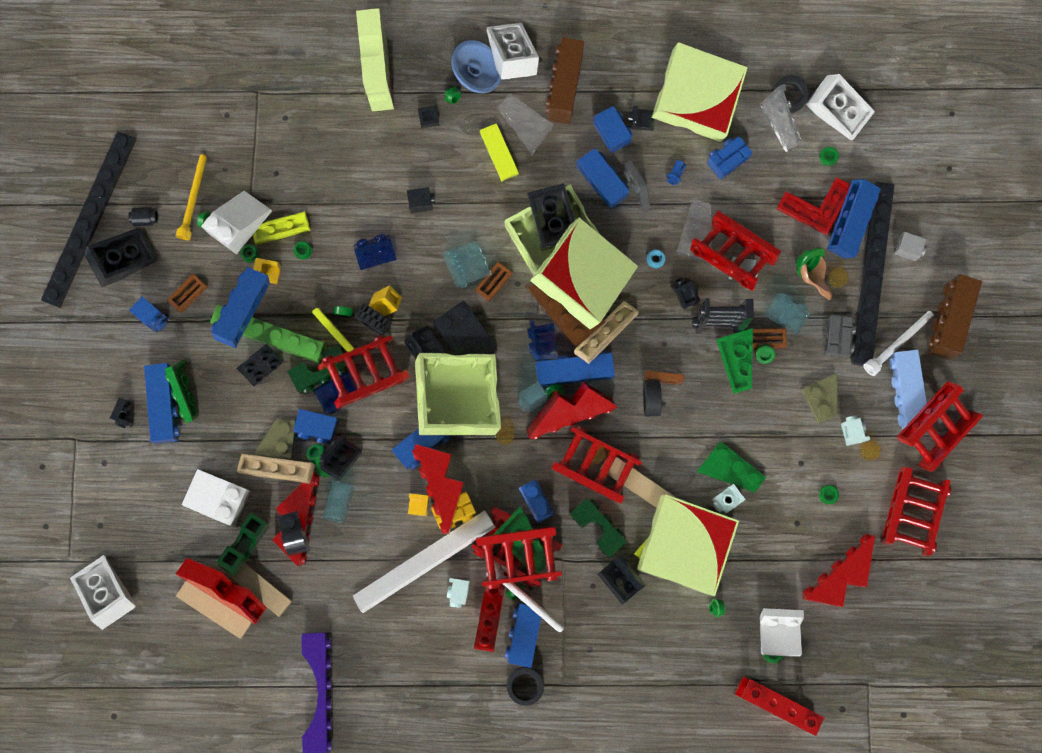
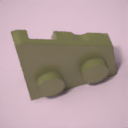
M836 374L801 390L818 424L837 416Z
M276 419L254 455L293 459L295 432L293 430L296 421Z

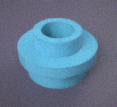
M655 249L648 253L646 261L650 267L660 268L665 263V255L662 251ZM653 257H658V258H659V261H658V262H654V261L652 260V258H653Z

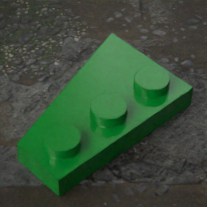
M753 328L716 339L733 395L752 389Z
M181 360L165 368V377L171 384L173 398L180 407V416L185 420V423L195 420L199 415L192 392L188 391L189 376H185L182 367L186 366L185 361Z
M721 441L696 471L731 485L734 484L736 487L755 493L767 478Z
M520 506L494 534L530 530L533 528ZM534 538L532 549L535 571L540 573L547 565L546 556L539 539ZM521 540L513 541V554L527 567L524 544L521 543Z

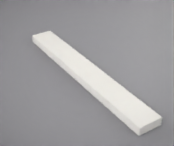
M486 511L481 512L452 531L450 535L447 534L353 595L362 613L366 612L476 541L477 537L483 536L496 528Z

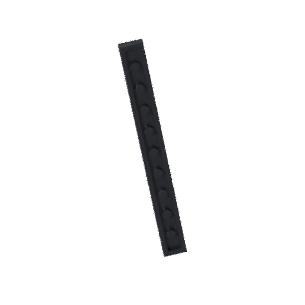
M117 131L41 301L61 308L83 260L86 248L92 240L135 145L136 139L134 137Z
M877 181L874 185L881 190L872 211V217L869 220L854 337L855 348L851 365L864 366L869 359H873L895 184Z

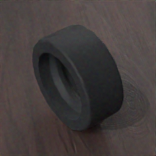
M794 75L784 76L778 80L773 88L772 102L781 112L795 113L806 103L809 90L805 81L800 77ZM785 85L795 86L801 93L800 100L795 104L784 102L779 95L780 89Z
M660 380L644 381L643 408L646 417L661 416L662 395Z
M520 667L515 669L507 680L508 695L515 703L521 706H529L536 703L544 692L542 676L533 668ZM522 674L533 676L537 682V690L529 698L518 696L514 690L515 679Z

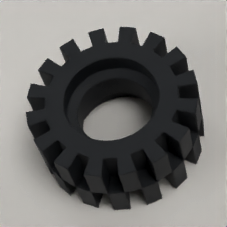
M362 304L354 316L366 327L380 335H384L391 324L390 320L366 304Z

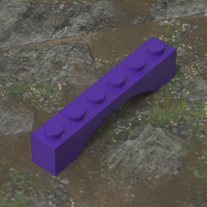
M328 632L301 634L302 655L313 670L318 690L317 708L314 718L302 736V753H330L333 750V739L329 738V730H332L333 727L332 718H329V710H332V697H329V689H332V677H329V669L332 668V658L328 657V649H331L332 639L328 637Z

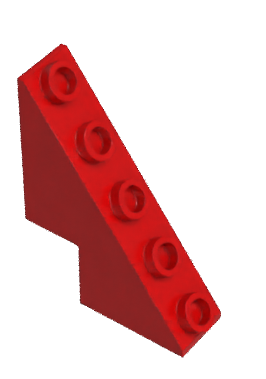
M584 381L572 399L555 390L526 432L530 439H537L548 432L554 433L562 427L574 426L579 421L593 419L598 414L610 413L617 405L613 399Z
M415 444V449H412L415 460H420L422 467L419 468L422 479H427L428 486L425 487L428 496H433L435 504L432 505L436 516L440 515L442 522L439 523L443 534L447 533L450 535L464 483L446 478L452 459L451 454Z
M314 472L310 484L301 483L276 508L281 515L298 511L302 529L306 531L308 543L310 542L308 529L309 525L312 526L314 514H311L312 506L316 505L317 495L314 494L315 487H318L320 482V475ZM280 531L272 541L296 566L301 567L303 564L305 565L307 553L289 556L283 545L282 533Z
M866 533L859 539L861 543L856 548L852 546L845 552L847 556L842 561L840 559L835 561L831 565L832 570L828 574L826 572L821 574L817 578L818 583L812 587L810 585L802 592L804 595L802 599L843 607L847 584L867 587L875 535Z
M189 558L185 559L175 573L183 580L254 624L258 622L266 610V606L249 589L232 583L223 572Z
M499 584L500 587L488 589L485 586L474 649L495 651L505 591L503 584Z

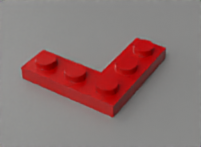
M836 177L820 208L786 191L776 209L827 235L844 204L851 184Z

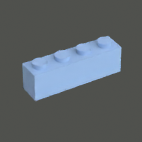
M918 350L895 352L889 358V368L893 371L892 386L896 390L895 405L899 408L898 424L902 427V430L927 404Z

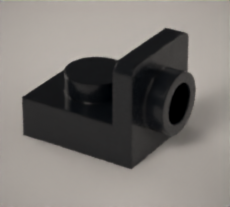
M633 106V111H629L628 123H632L631 129L653 131L655 119L652 118L654 110L637 109V106Z
M682 277L675 280L674 284L670 286L671 290L675 291L682 309L700 302L692 280Z
M121 397L118 398L110 419L115 420L114 425L125 429L126 425L129 427L133 426L132 423L124 420L125 416L127 417L131 411V402Z

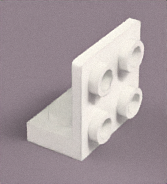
M763 608L760 615L762 655H802L800 624L804 619L803 610Z

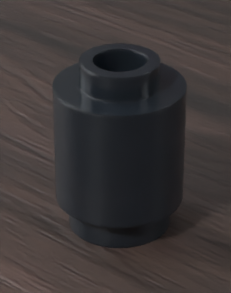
M152 207L132 208L128 214L129 222L134 227L153 226V224L158 223L157 209H152Z

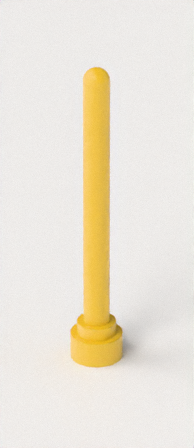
M205 154L199 156L183 223L176 231L175 237L182 240L191 239L190 223L207 160Z

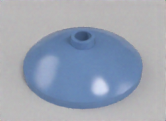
M469 40L462 42L455 48L451 58V65L456 78L464 87L476 93H488L500 84L501 78L496 69L490 47L481 42Z

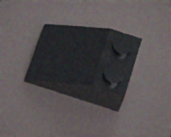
M564 183L527 193L541 251L555 248L565 231L574 222Z
M140 227L87 246L84 254L101 287L118 282L157 261Z
M464 300L433 321L434 327L454 355L493 354L497 351L488 334Z

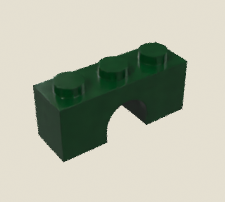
M338 344L321 354L325 358L330 355L336 357L344 354ZM345 361L335 364L340 376L348 373ZM304 362L287 371L297 392L300 394H308L314 390L315 386L319 384L325 385L332 378L328 368L322 369L319 372H312Z
M586 498L569 515L581 529L589 523H596L602 528V537L595 544L607 558H610L626 543L624 539L626 535L619 528L616 530L611 525L613 523L611 518L606 513L604 515L598 510L600 506L593 499L589 500Z
M251 512L239 528L240 532L231 546H227L217 560L220 568L235 577L269 529L266 521Z

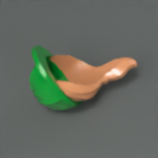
M817 247L813 250L803 251L795 261L798 276L805 283L814 285L820 295L830 300L832 298V290L824 281L827 269L824 249Z

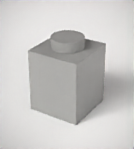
M904 232L899 237L894 254L916 261L921 256L923 257L926 252V239Z

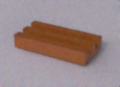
M497 261L474 291L490 302L513 272ZM498 268H501L500 272L495 276V278L486 287V289L484 291H481L482 287L487 283V281L496 272V270ZM506 272L507 274L503 277V279L499 282V284L494 288V290H493V291L490 293V295L488 296L487 293H488V292L490 291V289L494 286V284L499 280V278L503 275V273Z
M193 273L167 301L182 314L208 286ZM194 280L197 281V282H196L189 290H187L176 302H174V300H175ZM193 291H195V292L179 307V305H180Z
M753 328V334L782 333V336H753V341H782V343H753V348H757L761 344H768L772 348L787 347L786 328Z
M645 371L644 380H660V383L681 385L684 382V375Z

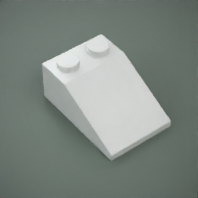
M522 23L487 27L495 66L501 80L537 75L539 56Z
M840 74L827 75L805 103L819 118L850 140L856 137L875 112Z
M243 191L213 211L201 227L210 236L237 255L272 210Z
M197 469L182 505L217 521L236 527L251 491Z
M104 555L70 577L90 620L102 630L136 607L128 590Z

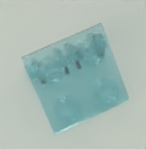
M477 241L442 253L456 287L464 288L467 286V283L491 275Z

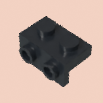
M428 325L411 333L404 342L407 350L412 353L415 359L419 353H447Z
M342 433L332 441L328 451H324L319 458L320 470L340 481L360 457L362 449L347 441L346 434Z
M621 555L597 574L622 605L645 587L641 577L632 570L629 562Z

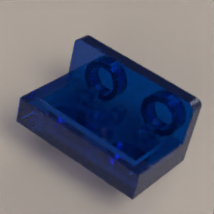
M378 234L371 240L361 239L353 245L360 270L397 260L389 234Z
M530 320V328H527V332L532 343L528 344L529 352L534 354L535 361L558 358L555 324L535 326L534 320Z
M348 372L340 375L346 390H349L350 393L356 391V386ZM333 380L313 390L325 414L329 412L332 414L340 410V408H336L334 403L338 398L339 392Z

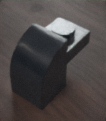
M298 511L277 516L282 533L281 538L287 554L293 556L310 551L306 531L302 529Z

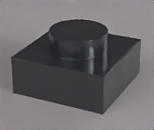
M436 106L418 108L421 129L439 126Z

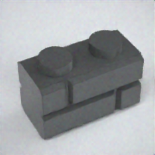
M830 315L827 318L824 356L848 358L851 353L853 354L855 343L852 342V335H855L856 324L853 323L852 317Z

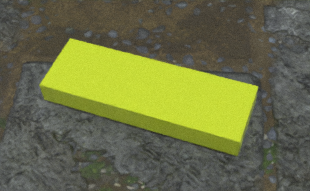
M497 123L480 130L482 139L501 182L519 175Z
M304 211L262 223L253 234L255 244L260 245L311 231L307 214Z
M319 308L312 311L315 317L347 352L355 349Z

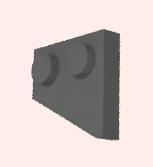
M628 161L624 163L626 170L623 172L627 182H630L642 210H649L650 203L647 185L633 162Z

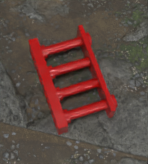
M718 210L711 224L713 229L702 241L694 238L690 251L739 282L744 288H748L753 292L758 282V278L755 276L766 263L774 266L779 259L781 250ZM721 232L729 238L718 251H715L708 245ZM736 242L743 246L744 250L732 262L724 257V255ZM750 253H753L761 259L750 272H747L740 265Z
M381 335L375 338L372 343L336 357L330 355L322 359V363L318 366L319 371L328 368L339 392L338 398L334 402L337 409L403 383L410 377L408 370L401 372L397 369L386 344L393 339L391 335L387 337ZM378 347L391 372L389 374L390 377L385 379L383 376H380L369 352ZM361 354L374 379L373 384L368 386L366 383H363L352 359ZM343 361L346 362L357 386L355 388L356 391L350 393L349 390H346L335 364Z
M947 381L897 436L900 442L916 447L924 458L918 465L931 472L939 466L983 417L981 413L965 408L958 398L964 390L958 384ZM951 404L955 406L962 416L955 424L945 412ZM939 417L949 429L943 438L933 427V424ZM926 432L936 443L930 452L920 441V438Z
M577 426V428L572 427L571 432L575 433V436L563 460H560L559 463L554 462L551 469L622 504L625 497L621 495V490L634 464L641 466L640 457L631 452L627 455L588 435V431L580 426ZM584 438L592 442V445L580 469H577L575 472L569 469V463L581 439ZM599 447L610 451L597 479L594 478L592 481L586 478L588 475L587 471ZM618 455L626 459L627 462L615 486L610 490L604 487V480Z
M900 468L880 543L891 545L896 541L923 548V556H932V553L934 554L937 548L935 540L945 501L951 493V480H943L939 485L914 477L912 474L913 469ZM912 484L938 492L936 503L909 496V493H907L908 486ZM909 503L932 510L931 522L905 515L902 512L903 505ZM905 522L928 529L926 541L899 533L897 530L898 524Z
M494 506L491 514L494 516L492 523L496 528L486 533L485 536L494 535L500 524L506 522L511 515ZM552 539L554 554L555 551L559 552L563 545ZM473 544L471 547L474 549L473 554L483 559L485 556L484 549H482V546L477 547ZM501 546L496 557L493 556L495 562L507 568L506 563L502 561L505 557L504 546ZM517 558L514 563L515 572L518 575H525V573L520 571L523 563ZM537 579L524 581V583L533 588L536 585L539 587L541 585V582L537 581Z
M556 526L477 537V546H482V549L485 551L488 580H483L482 586L494 589L499 588V584L540 578H547V581L558 580L559 576H562L563 573L562 569H555L551 541L553 536L557 535ZM534 538H541V541L544 542L547 572L536 573L532 549ZM521 540V543L524 544L528 574L516 576L512 545H514L513 541ZM501 543L504 546L508 577L496 578L492 551L494 544Z
M742 677L734 693L736 696L814 736L817 735L825 718L745 677Z

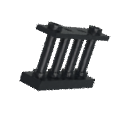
M705 298L704 302L700 304L695 317L692 318V327L696 328V333H700L704 326H730L733 328L734 334L744 331L754 319V299H745L740 306H710L709 298Z

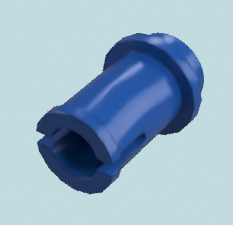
M676 160L671 172L667 174L666 177L669 184L677 185V183H680V177L687 166L683 161Z

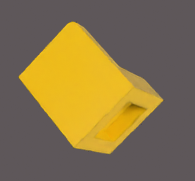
M256 258L253 269L268 275L270 283L278 284L281 265L275 261Z
M389 285L373 294L369 307H372L385 317L398 310L402 297Z
M409 493L408 514L428 517L430 497Z

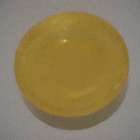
M835 268L829 273L828 281L835 288L843 287L848 281V274L842 268Z
M503 425L495 435V438L499 444L508 445L514 440V431L511 427Z
M867 441L860 446L859 452L863 459L871 461L880 455V447L874 441Z
M599 447L592 464H599L604 460L605 450L603 447Z

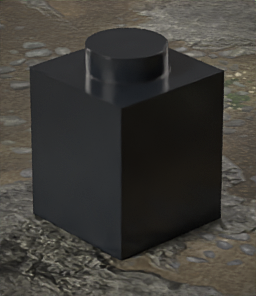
M429 187L407 190L411 214L433 210L432 204H436L434 193H430Z

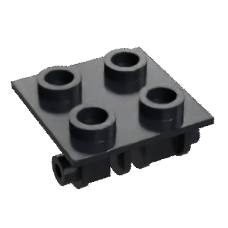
M266 343L236 369L255 386L272 371L276 370L283 361Z

